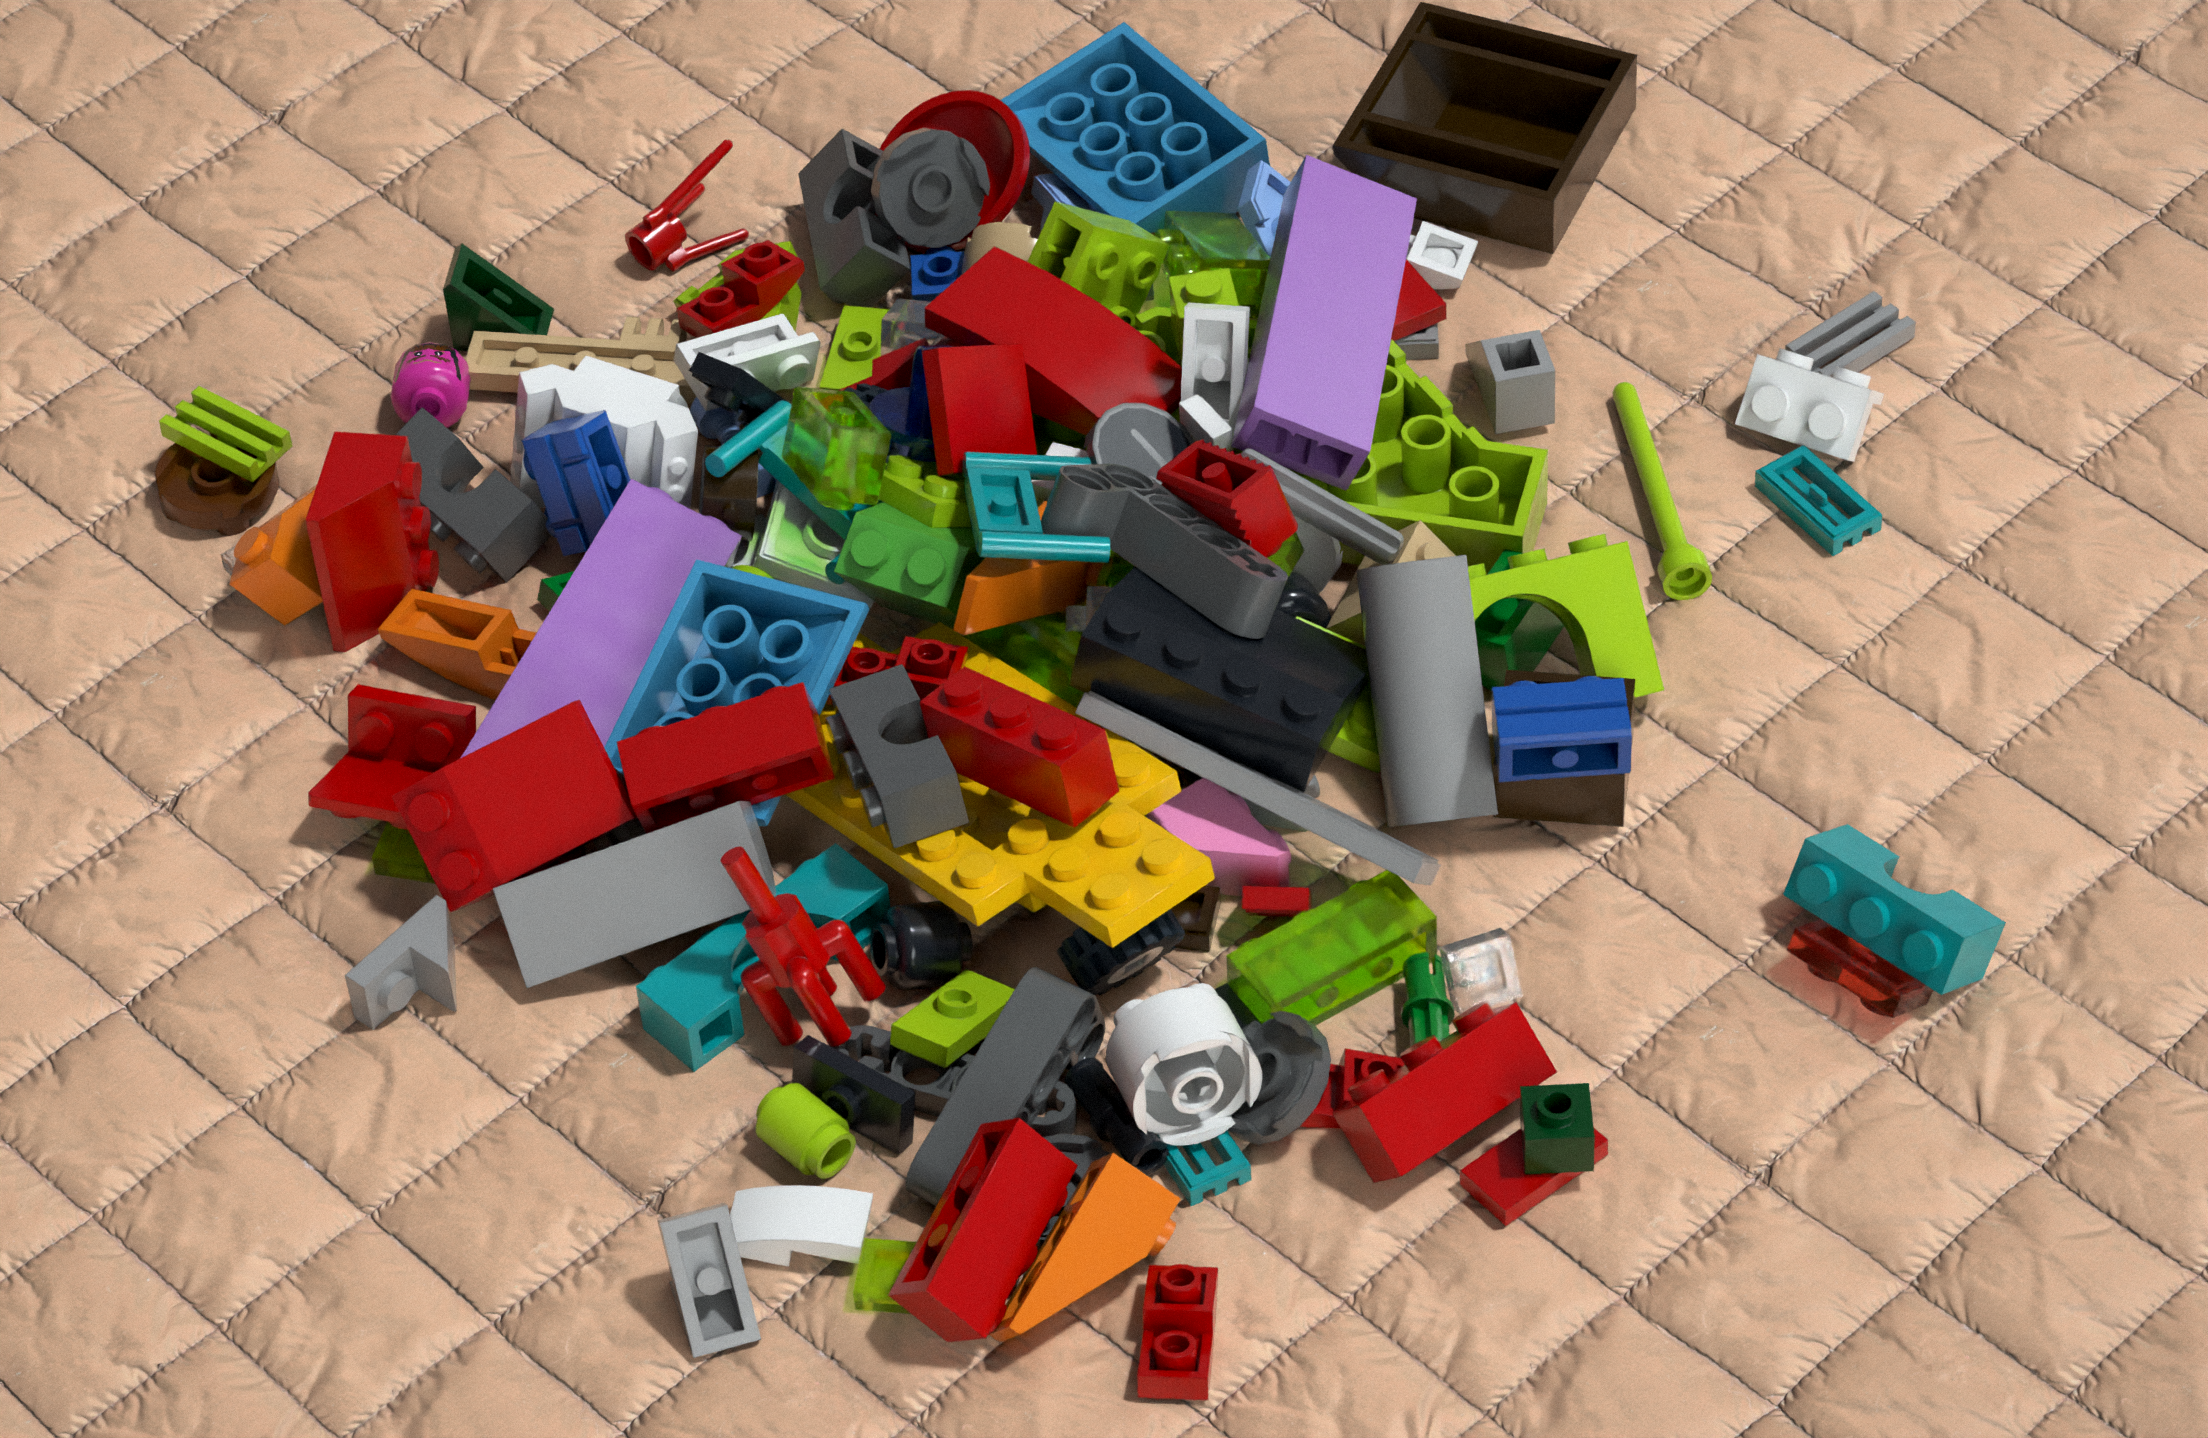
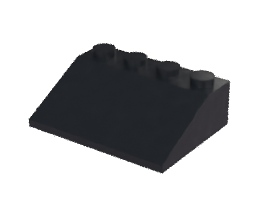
M1134 567L1107 593L1081 634L1069 686L1086 693L1093 691L1193 742L1197 741L1218 751L1219 754L1305 792L1367 685L1369 672L1366 649L1276 609L1266 635L1263 638H1247L1231 633Z

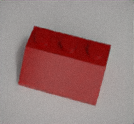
M334 431L305 520L333 651L347 652L378 635V628L411 589L426 592L427 587H435L437 583L439 557L436 550L429 549L428 544L431 525L430 510L428 507L421 506L419 497L422 486V469L419 462L412 461L408 436Z

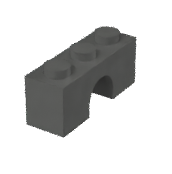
M841 129L798 175L820 290L834 302L872 308L911 268L905 241L890 233L880 218L875 215L876 210L871 194L873 173L884 151L844 129Z
M423 407L398 431L396 435L408 436L412 461L419 462L421 465L422 486L419 497L421 506L428 507L430 510V532L442 542L452 535L459 541L453 549L469 566L479 574L488 566L507 583L552 536L545 525L548 519L532 499L496 469L478 487L463 493L469 482L484 467L455 434Z
M903 664L829 689L835 715L825 718L828 732L838 755L842 754L853 789L860 792L862 804L872 828L883 824L893 847L897 848L969 823L956 770L939 736L928 738L919 703L920 698Z

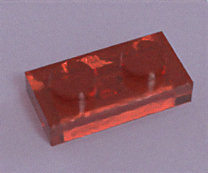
M1822 919L1795 928L1786 950L1805 962L1808 970L1813 975L1828 982L1838 983L1860 997L1861 1004L1869 1011L1878 1015L1894 1018L1927 1005L1933 989Z

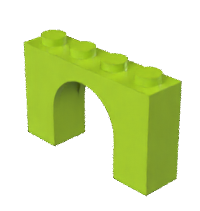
M1605 534L1569 542L1571 555L1547 560L1545 548L1508 557L1509 570L1488 575L1486 574L1484 563L1468 566L1474 622L1487 607L1498 600L1516 598L1532 601L1552 612L1568 631L1575 650L1580 675L1635 679V698L1664 691L1628 541L1608 545Z

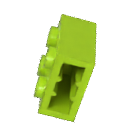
M1055 201L1027 262L1051 273L1096 300L1133 326L1135 325V315L1139 314L1152 284L1157 279L1161 264L1170 245L1129 220Z

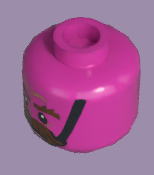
M427 342L416 344L406 350L395 364L390 398L396 414L404 423H407L423 407L446 428L458 422L467 409L471 377L467 361L457 350L441 343Z

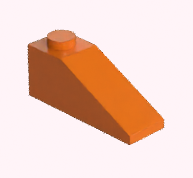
M317 485L309 489L260 527H252L245 532L234 549L236 562L229 585L284 626L323 602L305 521Z
M1044 501L1038 507L1040 521L1043 516L1045 507L1047 505V501ZM1110 556L1108 563L985 558L966 577L953 631L962 635H968L1074 608L1092 589L1099 591L1110 573L1113 557Z
M1115 1153L1093 1161L1045 1239L1034 1262L1026 1271L1008 1301L1006 1314L1002 1322L989 1336L998 1342H1002L1021 1335L1147 1257L1148 1254L1155 1257L1167 1244L1175 1230L1176 1222L1170 1219V1216L1181 1198Z

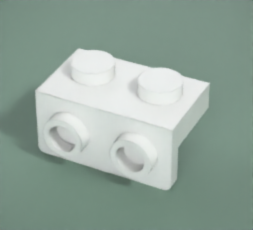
M779 314L678 343L675 348L674 362L705 411L719 408V406L704 398L708 387L691 376L692 373L689 371L698 352L741 368L772 391H777L780 389L796 388L804 382L813 380L821 342L814 332L798 336L785 315Z
M1779 348L1776 359L1757 354L1735 425L1801 446L1805 445L1807 448L1854 462L1873 403L1881 405L1884 393L1868 389L1871 377L1838 366L1835 367L1833 377L1811 371L1814 362L1813 358Z

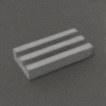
M1873 291L1785 345V350L1813 358L1814 362L1811 371L1833 377L1836 366L1860 372L1915 337L1916 322L1908 316L1900 320L1898 318L1899 309L1891 303L1883 307L1882 296ZM1882 328L1885 329L1879 334L1875 335L1874 337L1859 345V343L1862 340L1866 339L1870 335L1874 334ZM1838 355L1841 356L1840 358H1838L1837 360L1833 361L1832 363H1830L1829 365L1825 366L1824 368H1822V369L1819 368L1820 366L1824 365L1825 363H1827L1828 361H1830V360H1832L1833 358L1837 357Z

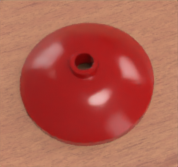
M974 90L952 91L935 96L907 113L889 132L880 149L884 151L887 146L902 134L921 128L945 130L960 138H964L973 144L985 161L990 181L989 196L984 195L983 207L978 214L981 219L976 228L979 225L1002 222L1017 202L1025 185L1029 170V140L1018 116L998 98ZM973 230L959 242L946 246L953 248L955 251L966 247L968 237L972 238ZM905 242L906 248L915 252L925 253L931 248Z

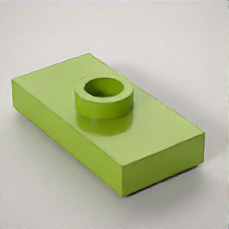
M844 305L820 382V397L827 395L829 390L837 391L872 376V359L897 349L903 329L902 310Z
M965 969L891 1024L890 1044L946 1068L987 1037L1015 989Z

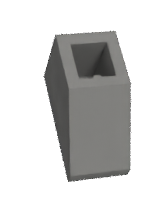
M1540 330L1465 344V353L1495 434L1555 423V368Z

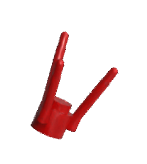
M724 140L659 206L643 216V221L625 234V241L631 254L647 270L654 271L665 263L674 272L690 260L729 247L749 237L747 229H739L685 249L682 247V243L687 240V233L677 217L704 193L705 186L700 182L732 149L733 143L731 140Z

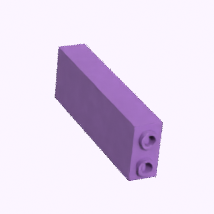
M1305 156L1283 196L1231 447L1242 451L1247 448L1253 449L1283 467L1345 491L1348 489L1371 450L1417 198L1311 156Z
M631 479L461 758L579 699L605 747L696 559L731 568L742 536L730 530L721 520L712 516H703L674 501L665 491L655 487H647Z

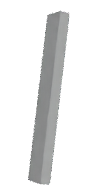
M1093 691L1089 693L1084 692L1077 707L1076 714L1412 883L1431 886L1441 866L1438 864L1439 860L1310 795L1219 754L1218 751L1197 741L1193 742Z

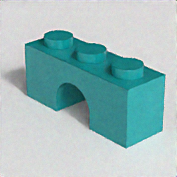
M1848 824L1805 838L1784 890V896L1940 995L1983 979L2006 922L1953 889L1941 894H1927L1912 890L1896 882L1891 877L1900 856Z

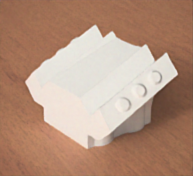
M585 356L574 371L550 364L519 372L510 482L532 499L539 508L545 507L537 482L531 479L525 470L523 462L525 449L521 440L553 421L575 416L579 417L602 410L607 412L630 479L647 487L659 488L668 493L674 501L689 509L691 508L698 429L686 401L680 395L679 385L589 356Z

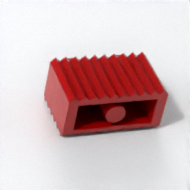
M1202 439L1192 443L1157 472L1156 480L1161 481L1163 487L1266 558L1275 554L1281 548L1282 543L1298 531L1296 519L1271 465L1265 466L1263 462L1257 463L1256 459L1250 461L1248 456L1242 458L1241 453L1235 455L1233 451L1227 452L1226 448L1220 449L1218 445L1212 446L1211 442L1205 443Z

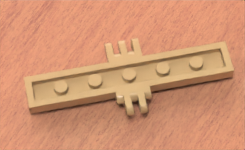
M627 316L620 340L474 331L465 358L471 377L470 390L518 393L519 372L550 364L574 371L583 358L589 356L679 385L680 395L687 404H692L697 397L674 362L676 344L685 342L687 339V332L680 328L679 320L676 319L672 321L669 335L666 336L664 335L663 319L650 318L645 334H640V317ZM818 353L813 380L804 382L796 388L780 389L774 392L800 411L816 412L820 398L819 386L826 366L825 353Z

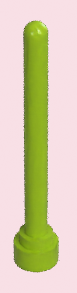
M1621 382L1613 389V399L1664 549L1658 564V574L1664 592L1675 600L1682 601L1697 598L1705 593L1712 583V574L1706 556L1701 550L1687 542L1636 388L1631 383Z

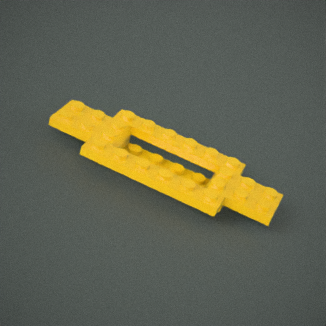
M941 622L919 632L914 638L933 639L943 643L968 647V657L965 667L1105 729L1119 792L1078 826L1073 828L957 773L969 823L894 848L883 824L871 827L862 804L860 792L853 789L842 754L838 755L835 751L825 721L826 717L835 715L833 705L827 704L826 701L819 717L835 779L785 794L976 926H980L1014 902L1033 912L1048 904L1113 948L1215 879L1211 858L1145 817V815L1181 792L1176 770L1124 737L1076 714V707ZM858 633L853 647L872 648L890 653ZM902 646L891 653L899 655Z

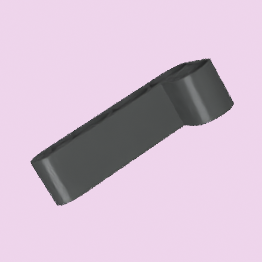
M1119 464L1062 466L1041 518L1043 534L1109 537L1110 549L1220 627L1247 638L1260 639L1266 635L1288 579L1286 572L1278 565L1158 482L1138 470Z
M1033 967L1025 973L915 1155L905 1183L908 1192L937 1206L982 1123L1020 1118L1031 1127L1032 1122L1037 1117L1064 1069L1070 1070L1073 1065L1083 1059L1095 1058L1100 1049L1106 1027L1095 995L1037 967Z

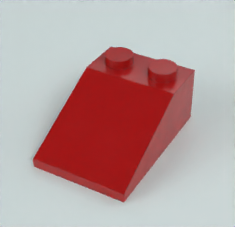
M580 699L442 767L391 796L443 899L446 900L450 913L494 895L493 888L529 876L637 817L631 806L630 798Z

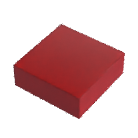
M1243 886L1242 909L1249 916L1308 917V914H1312V890L1302 887Z

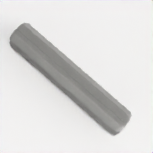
M1250 448L1242 452V458L1248 456L1250 461L1256 459L1257 463L1263 462L1265 466L1271 465L1294 516L1380 565L1392 564L1397 558L1404 543V537L1401 533Z

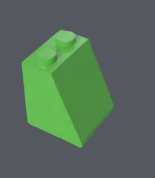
M883 502L855 513L834 572L884 608L934 624L941 622L953 629L966 577L985 557H979V552H976L972 527L930 528ZM998 627L969 635L993 642Z

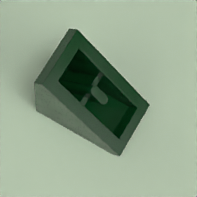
M463 243L455 248L443 287L455 350L468 351L474 331L532 335L548 334L554 312L553 307Z

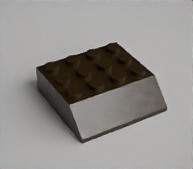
M1420 2L1334 142L1333 154L1351 173L1417 198L1414 213L1415 219L1554 254L1636 108L1637 55Z

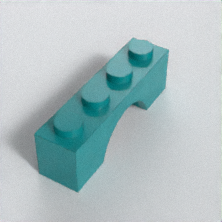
M837 843L817 857L803 862L792 875L775 886L776 896L786 893L797 896L816 928L832 920L844 921L851 929L862 949L870 944L873 925L880 923L884 913L891 908L888 884ZM751 909L734 915L718 928L704 933L694 945L665 966L655 968L644 981L636 986L643 1029L693 1072L745 1035L739 1001L741 992L744 989L741 983V973L747 966L760 960L745 937L746 931L742 926L745 917L751 912ZM835 955L830 957V959L838 961Z

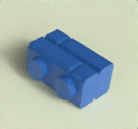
M606 410L553 421L521 440L525 449L523 456L525 470L529 477L537 482L546 507L544 511L548 518L545 524L546 528L553 537L557 538L563 556L588 550L631 480Z
M1585 676L1574 682L1537 684L1532 681H1518L1509 686L1492 687V734L1499 782L1631 772L1632 733L1624 678L1601 679L1596 676Z

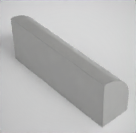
M1460 555L1402 562L1356 570L1387 827L1498 814L1467 556Z
M738 801L493 888L526 988L750 910L720 861L721 857L734 847L741 846L745 849L772 894L776 897V887L770 859L751 802Z

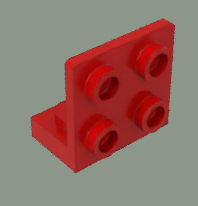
M358 684L348 694V752L308 792V805L314 808L330 810L337 817L377 819L390 822L396 828L408 830L391 796L461 758L476 733V706Z

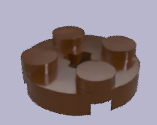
M209 432L211 437L218 440L216 435ZM177 443L171 445L164 452L155 469L162 512L167 519L190 528L202 530L216 529L220 534L227 536L238 535L246 531L251 524V519L258 516L271 504L277 494L280 483L276 462L254 482H251ZM240 447L236 448L240 452L254 459L257 458V456ZM223 474L228 476V478L219 482H207L217 480Z

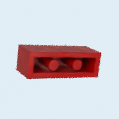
M964 666L919 702L928 738L939 736L956 773L1073 828L1078 826L1119 792L1105 729Z
M804 682L792 686L773 687L763 692L760 696L729 706L711 707L702 711L698 716L667 726L648 727L635 736L617 741L631 806L646 834L738 801H750L751 805L835 779L820 717Z
M1483 1001L1469 1008L1452 1020L1457 1031L1439 1042L1436 1036L1432 1035L1419 1041L1400 1054L1405 1065L1388 1076H1386L1383 1069L1378 1070L1348 1088L1347 1091L1352 1100L1332 1113L1373 1183L1402 1177L1520 1098V1086H1537L1557 1073L1517 1002L1491 1009L1488 1002Z
M1020 1118L982 1123L888 1296L946 1342L986 1339L1002 1322L1007 1310L1005 1302L1018 1277L1023 1275L1034 1262L1038 1251L1036 1244L1048 1221L1065 1204L1068 1196L1066 1187L1078 1165Z

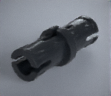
M1086 1058L1077 1062L1067 1072L1064 1083L1073 1091L1076 1099L1091 1116L1090 1126L1100 1140L1111 1142L1126 1162L1147 1176L1156 1172L1167 1161L1166 1156L1169 1155L1167 1144L1154 1132L1147 1131L1146 1134L1138 1127L1116 1083L1105 1071L1100 1060Z

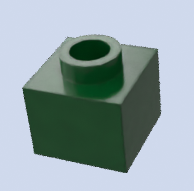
M1589 1083L1520 1086V1128L1525 1175L1594 1171L1595 1135Z

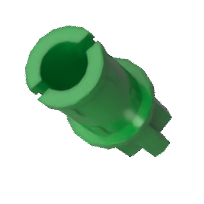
M1428 952L1416 953L1408 957L1402 967L1407 1001L1402 1006L1401 1019L1403 1024L1409 1029L1410 1047L1432 1035H1435L1439 1042L1448 1037L1449 1025L1452 1023L1455 1015L1453 1004L1446 996L1445 962L1440 956L1435 954L1432 958L1433 973L1430 974Z

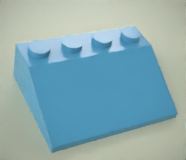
M1125 22L1001 100L1022 122L1029 140L1030 153L1098 212L1129 220L1149 233L1229 218L1238 212L1237 209L1248 169L1260 160L1270 166L1266 139Z
M696 559L604 747L614 768L624 775L617 741L635 736L648 727L667 726L698 716L702 711L711 707L729 706L760 696L763 692L773 687L792 686L804 682L820 716L830 695L829 689L833 688L869 612L867 603ZM781 796L752 805L759 826H768Z

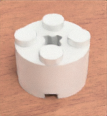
M1198 983L1188 988L1167 990L1145 1000H1131L1122 1005L1115 1013L1113 1020L1115 1029L1110 1036L1106 1050L1107 1066L1135 1122L1144 1133L1147 1134V1131L1154 1132L1166 1144L1174 1146L1201 1143L1215 1138L1236 1124L1231 1115L1245 1101L1251 1107L1257 1099L1262 1085L1261 1065L1231 1009L1218 996L1212 986Z

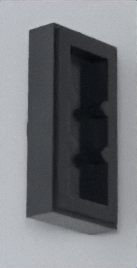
M809 1035L793 1047L792 1083H799L844 1118L851 1130L898 1155L913 1143L915 1091Z

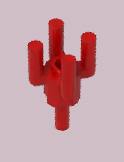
M738 846L728 850L721 857L720 861L751 909V912L745 917L742 926L746 931L745 937L760 959L747 966L741 973V983L782 1046H788L798 1041L803 1035V1029L776 988L777 986L793 988L829 1046L836 1047L845 1043L850 1038L852 1031L830 998L837 990V984L826 968L830 957L836 956L864 1001H871L882 995L886 988L884 982L844 921L832 920L816 928L796 895L786 893L774 897L743 847Z

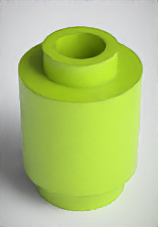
M791 1083L784 1087L774 1088L764 1096L758 1105L755 1127L757 1136L803 1174H815L821 1179H827L837 1174L851 1158L856 1146V1139L849 1132L848 1122L801 1084Z

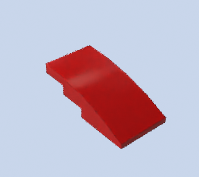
M995 246L924 308L925 328L967 346L1023 343L1031 412L1083 435H1087L1105 411L1122 403H1146L1171 415L1181 402L1182 367L1149 338L1096 300L1051 273Z

